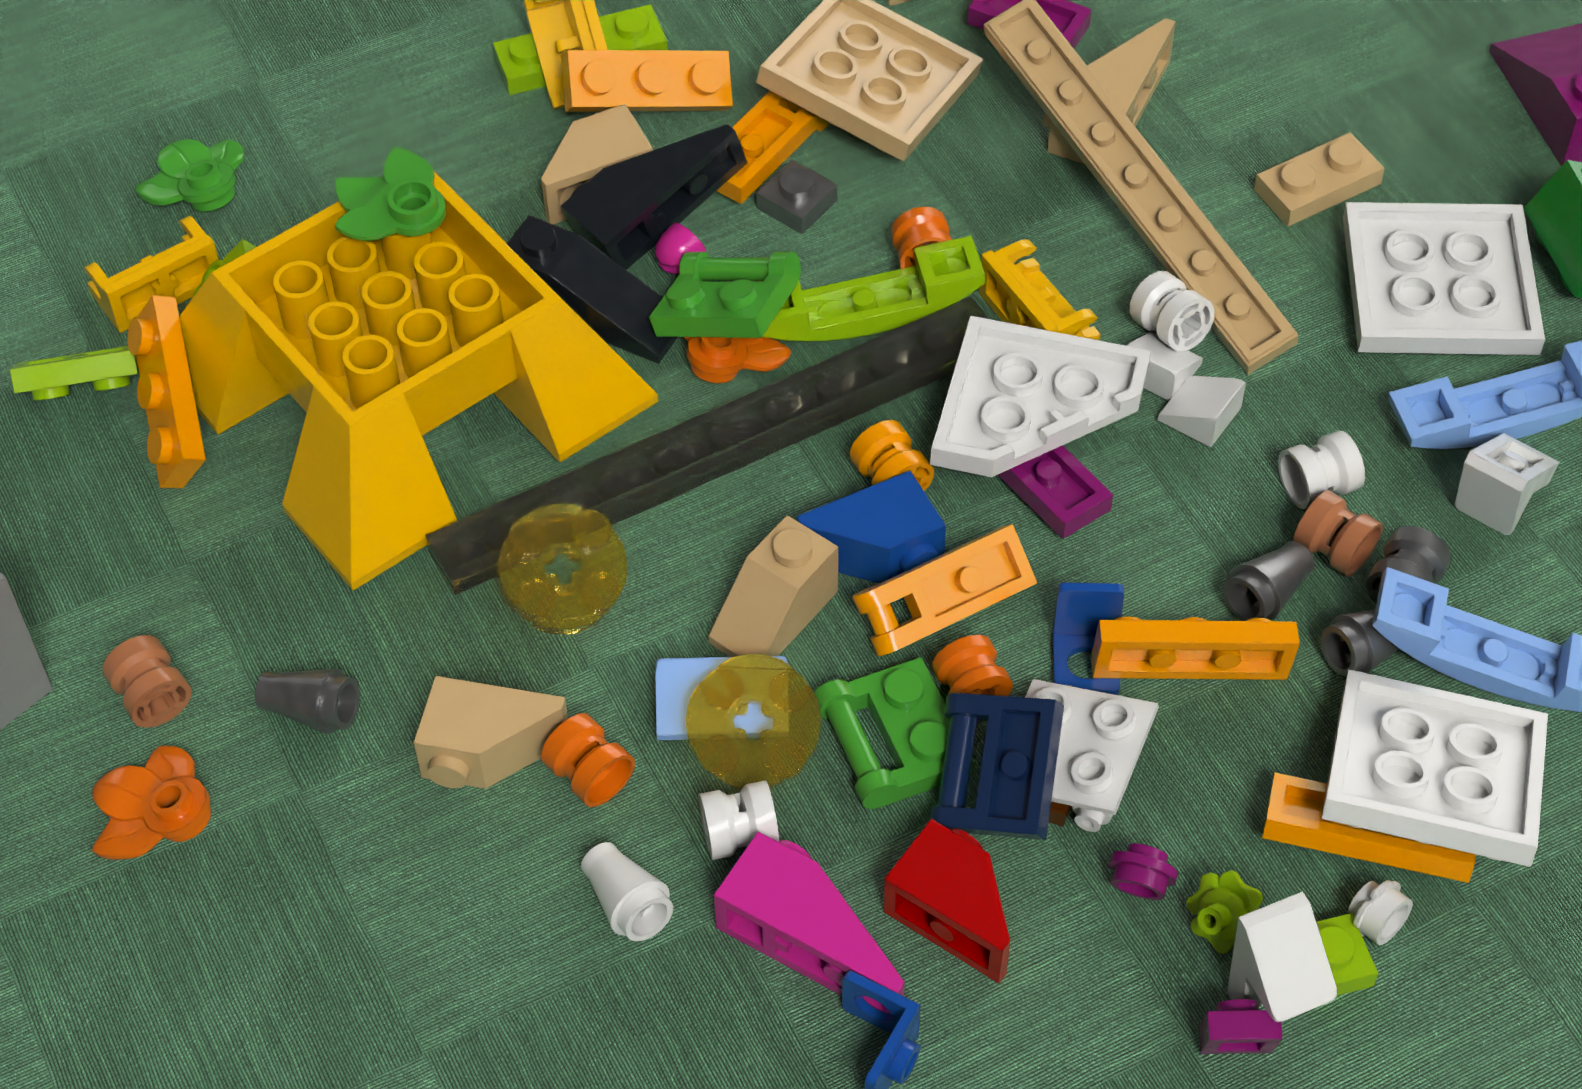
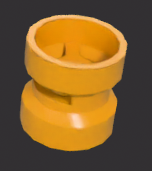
M886 420L870 426L859 435L850 449L851 461L863 476L872 478V486L911 471L923 491H925L934 478V468L921 451L911 449L912 439L898 421Z

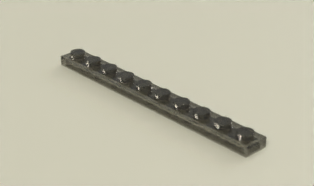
M970 296L425 535L428 551L454 595H457L954 373L970 316L988 318Z

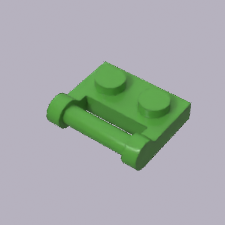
M776 251L770 257H710L707 252L684 253L680 261L679 276L649 316L656 336L762 338L798 284L801 274L800 259L794 251ZM710 281H732V282H710Z
M922 657L849 682L843 679L831 680L815 690L812 696L813 702L820 716L830 720L858 779L855 784V790L863 807L867 809L880 808L941 786L950 718L944 715L945 703ZM869 708L898 769L893 771L882 769L855 711ZM972 758V761H971V768H970V775H969V776L973 775V770H974V760H973V758Z

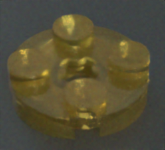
M548 505L531 511L528 515L519 518L513 523L500 550L497 563V580L505 603L514 613L516 610L522 618L532 622L531 626L550 634H575L594 627L614 608L626 584L627 557L619 536L614 532L610 521L604 514L596 510H586L575 505ZM557 554L567 555L569 561L577 562L580 571L572 573L569 584H559L556 574H546L544 565L553 563Z
M745 654L732 657L721 663L717 669L707 675L703 682L699 683L689 700L686 728L690 745L705 770L725 784L742 789L745 784L766 780L770 789L779 786L789 779H793L805 768L819 742L821 714L817 697L804 677L794 671V668L783 660L772 656ZM751 704L761 705L763 716L774 719L772 730H763L760 740L757 741L747 740L746 731L741 728H735L736 716L747 715L749 705Z

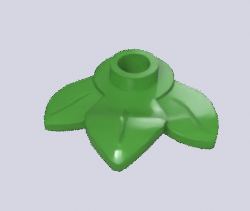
M193 139L171 142L158 153L157 163L161 171L154 177L139 183L135 187V191L139 198L154 205L163 206L184 200L191 203L192 208L200 212L219 209L228 204L235 195L234 184L236 176L234 171L245 159L244 149L240 143L233 139H226L210 148L200 141Z
M394 147L386 158L383 177L336 178L334 182L340 206L346 211L335 223L336 230L349 238L363 241L379 240L395 233L404 236H420L432 232L441 225L446 216L444 198L434 187L435 176L433 167L419 155L403 148Z

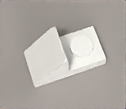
M1503 433L1469 452L1464 462L1455 506L1459 511L1504 535H1510L1514 531L1532 494L1549 484L1560 462Z
M1303 891L1238 917L1227 994L1231 1000L1249 999L1260 1002V1007L1264 1006L1275 1022L1286 1021L1327 1004L1337 997V987L1313 910Z

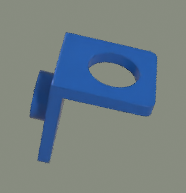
M1060 583L1058 585L1052 632L1054 683L1113 695L1119 694L1120 678L1082 679L1075 676L1069 670L1067 662L1076 653L1092 652L1099 620H1115L1121 617L1124 601V586L1122 584Z
M849 970L842 979L843 1009L891 1033L866 1076L864 1089H889L893 1081L902 1085L911 1074L921 1049V1045L915 1043L919 1037L921 1005ZM862 996H867L878 1001L883 1006H885L891 1014L882 1012L872 1007L862 998Z

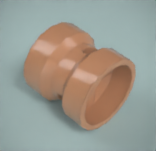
M1325 490L1311 503L1302 516L1295 530L1293 541L1303 544L1311 553L1321 552L1329 558L1332 568L1346 577H1351L1364 565L1372 554L1384 527L1383 523L1367 513L1356 515L1348 510L1345 499L1330 490Z
M151 635L136 636L125 640L110 652L102 666L103 676L116 694L124 696L123 707L137 726L144 728L157 727L169 722L184 710L192 697V689L178 669L170 667L171 656L160 640Z

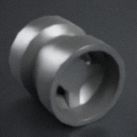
M1415 526L1399 527L1392 533L1385 546V559H1381L1374 565L1367 578L1366 587L1368 594L1377 603L1382 573L1387 567L1432 583L1438 582L1443 578L1450 565L1452 556L1449 547L1440 537L1424 528Z

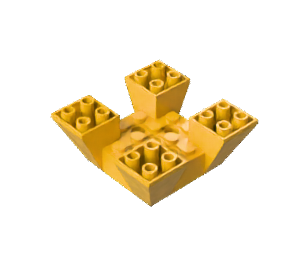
M435 171L434 187L444 198L446 216L441 225L432 232L420 236H404L395 233L385 238L371 241L352 239L338 232L335 228V223L346 213L338 201L211 272L179 316L196 409L217 435L287 394H290L306 412L282 502L283 510L352 591L458 526L453 508L422 437L434 428L494 393L559 462H562L659 402L658 394Z

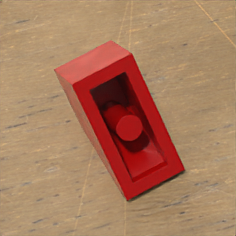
M931 819L885 877L883 912L999 984L1007 974L1010 937L990 853L983 850L980 843L967 832L960 829L950 830Z

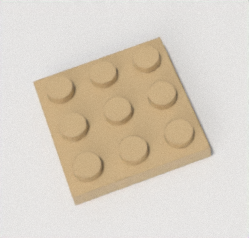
M823 0L760 65L756 83L778 94L781 98L791 101L823 118L830 124L875 146L880 151L904 162L978 76L983 58L873 0Z

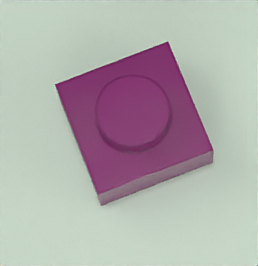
M1235 999L1219 1002L1216 1004V1011H1207L1198 1026L1200 1054L1272 1053L1283 1039L1281 1022H1275L1267 1010H1260V1002L1256 1000Z

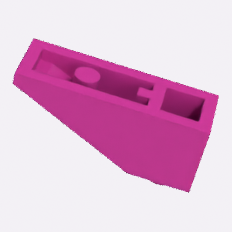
M757 832L714 894L716 928L841 996L842 979L849 970L904 996V980L821 866L812 860L811 856L799 845L788 840L777 842ZM862 996V998L872 1007L882 1012L891 1014L889 1010L878 1001L867 996Z

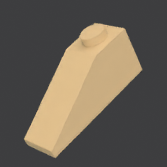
M1164 18L1087 65L1135 127L1170 63L1176 23L1174 20ZM1044 113L1043 126L1050 128L1047 152L1084 164L1047 114Z

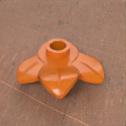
M684 337L688 341L687 358L691 363L692 372L700 379L711 383L729 382L737 376L738 371L741 369L761 372L774 370L782 366L790 358L792 352L786 345L766 337Z
M159 746L150 755L145 768L132 765L118 767L106 773L95 783L92 789L93 800L102 812L111 819L95 841L92 851L104 859H131L146 854L162 838L174 842H183L194 838L203 831L211 817L210 795L205 786L195 778V762L184 749L175 746Z

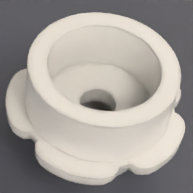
M1387 880L1380 885L1375 881L1368 882L1355 895L1348 909V914L1352 913L1354 917L1353 925L1357 929L1359 928L1362 937L1364 935L1377 945H1383L1392 939L1404 925L1412 910L1413 901L1400 892L1401 885L1397 881Z

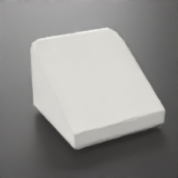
M1149 332L1127 345L1151 350L1144 389L1170 401L1189 375L1193 376L1203 361L1202 357L1188 350L1175 351L1162 342L1158 335L1153 332Z
M1189 375L1159 413L1158 421L1212 447L1241 409L1246 382L1236 378Z

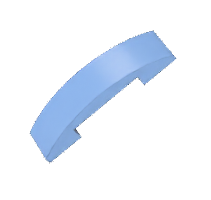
M1582 340L1564 345L1560 361L1456 389L1453 388L1447 376L1391 391L1388 395V401L1411 447L1425 449L1468 448L1480 446L1503 433L1517 439L1546 431L1582 417Z
M1389 567L1384 570L1372 626L1400 650L1438 672L1476 688L1530 704L1582 712V635L1572 633L1562 645L1446 605L1449 588Z

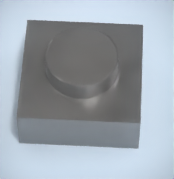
M792 159L756 193L757 209L803 234L837 201V184Z

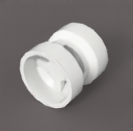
M1157 271L1145 278L1134 291L1130 302L1132 319L1148 331L1157 332L1159 339L1175 351H1187L1197 346L1208 334L1214 321L1215 309L1212 302L1194 290H1187L1184 282L1167 271Z
M1338 430L1322 436L1318 439L1317 444L1311 448L1299 444L1285 449L1279 454L1278 468L1282 484L1291 501L1300 509L1308 508L1325 490L1345 495L1359 490L1364 485L1365 468L1362 456L1353 439L1344 431Z
M766 780L745 784L740 793L726 795L722 791L716 790L698 794L702 825L711 860L733 856L737 848L748 846L757 832L777 842L780 841L774 804Z

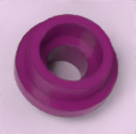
M1138 843L1129 844L1127 851L1112 852L1108 866L1113 870L1110 882L1113 887L1126 894L1148 900L1164 899L1167 887L1175 885L1178 871L1167 863L1168 855L1155 847Z

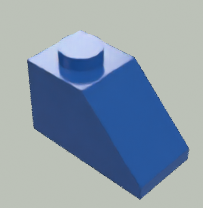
M911 471L796 516V521L838 546V573L878 584L945 553L946 525Z

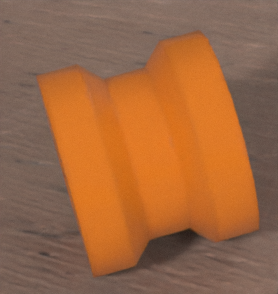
M926 206L916 207L903 212L894 221L891 227V240L898 252V262L901 269L916 266L914 248L952 240L951 236H949L950 228L947 219L941 211Z
M969 635L957 639L945 646L932 662V669L939 682L949 687L948 694L965 693L1009 696L1013 689V682L1004 667L997 666L995 663L997 651L987 636Z

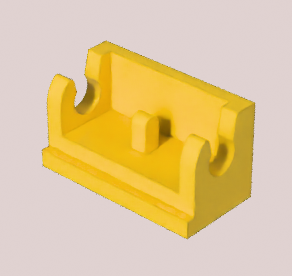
M524 0L523 5L552 111L565 108L561 55L567 50H608L595 1Z
M192 216L179 220V224L187 233L181 236L182 242L154 256L148 255L140 259V263L109 278L96 262L84 267L85 272L91 279V281L87 282L91 295L119 333L129 329L131 321L137 318L152 295L176 297L177 305L192 298L195 289L201 284L203 275L208 267L216 260H219L214 241L209 235H206Z
M1019 240L995 252L989 250L981 254V264L985 273L986 283L979 287V294L1002 322L1100 341L1101 334L1094 326L1089 327L1098 317L1091 309L1075 311L1040 271V264L1034 257L1022 260L1016 265L1014 264L1018 259L1029 256L1036 251L1037 248L1030 240Z

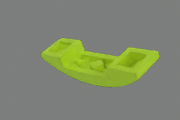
M972 235L914 248L916 266L802 290L800 281H798V284L762 337L787 341L849 339L892 330L931 316L957 303L986 283L985 273Z

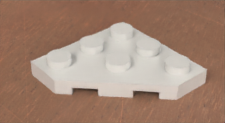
M970 316L932 444L930 465L993 477L1138 412L1151 350Z

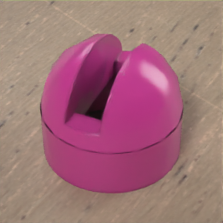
M672 223L656 243L655 254L659 265L665 272L679 275L680 261L684 253L707 251L693 232L679 223Z

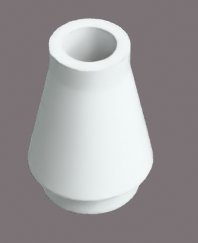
M604 842L598 844L587 852L582 860L581 869L590 880L612 930L618 935L627 936L632 941H643L660 932L669 922L673 913V904L669 900L670 892L668 886L623 855L613 843Z

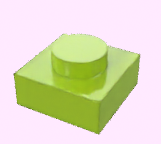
M1352 913L1316 922L1337 987V996L1373 987L1379 974L1359 928L1357 929L1353 925L1354 917Z

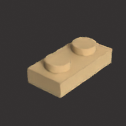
M1349 132L1257 174L1254 191L1282 222L1289 227L1380 185L1385 168Z

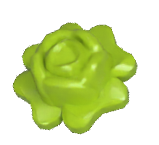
M1233 870L1224 872L1221 877L1212 872L1202 875L1199 890L1186 901L1187 909L1192 914L1198 915L1191 922L1193 933L1206 938L1218 953L1229 952L1235 943L1238 917L1258 910L1263 901L1262 893L1258 889L1246 885L1238 873Z

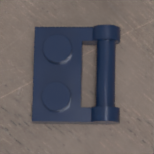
M965 693L947 694L944 715L950 718L938 806L930 807L929 821L933 819L950 830L960 829L972 834L1046 840L1064 705L1056 699ZM986 720L988 723L975 809L965 808L977 722Z

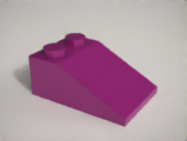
M1582 23L1492 43L1489 51L1559 164L1562 166L1567 160L1582 162Z

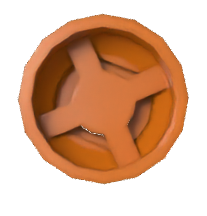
M587 713L576 714L561 723L550 734L541 752L542 762L559 778L567 777L571 781L572 792L588 807H598L617 795L627 784L635 768V759L617 742L608 743L605 740L604 729Z

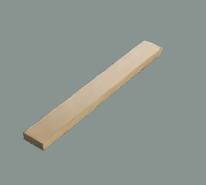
M1022 0L984 24L986 37L1165 269L1184 282L1187 290H1194L1212 302L1215 313L1211 328L1246 374H1251L1297 345L1298 333L1037 1Z

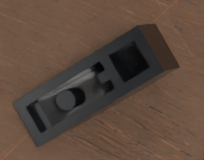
M726 124L603 168L590 181L578 186L571 197L561 205V208L574 233L581 235L627 270L656 245L660 236L672 223H681L748 162L736 131Z
M528 215L507 242V245L586 321L606 343L659 364L678 338L657 337L649 316L663 297L581 235Z

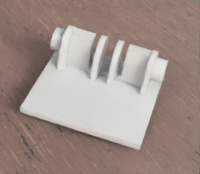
M1033 679L1025 698L1056 699L1064 705L1051 801L1072 806L1076 814L1075 823L1086 831L1097 832L1100 830L1101 825L1108 824L1112 816L1116 815L1159 705L1154 702Z

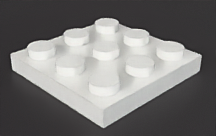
M1346 202L1343 226L1358 352L1541 354L1545 335L1523 205Z
M1348 669L1343 688L1321 819L1347 824L1354 828H1364L1416 840L1424 844H1433L1485 856L1493 860L1531 867L1538 848L1548 714Z

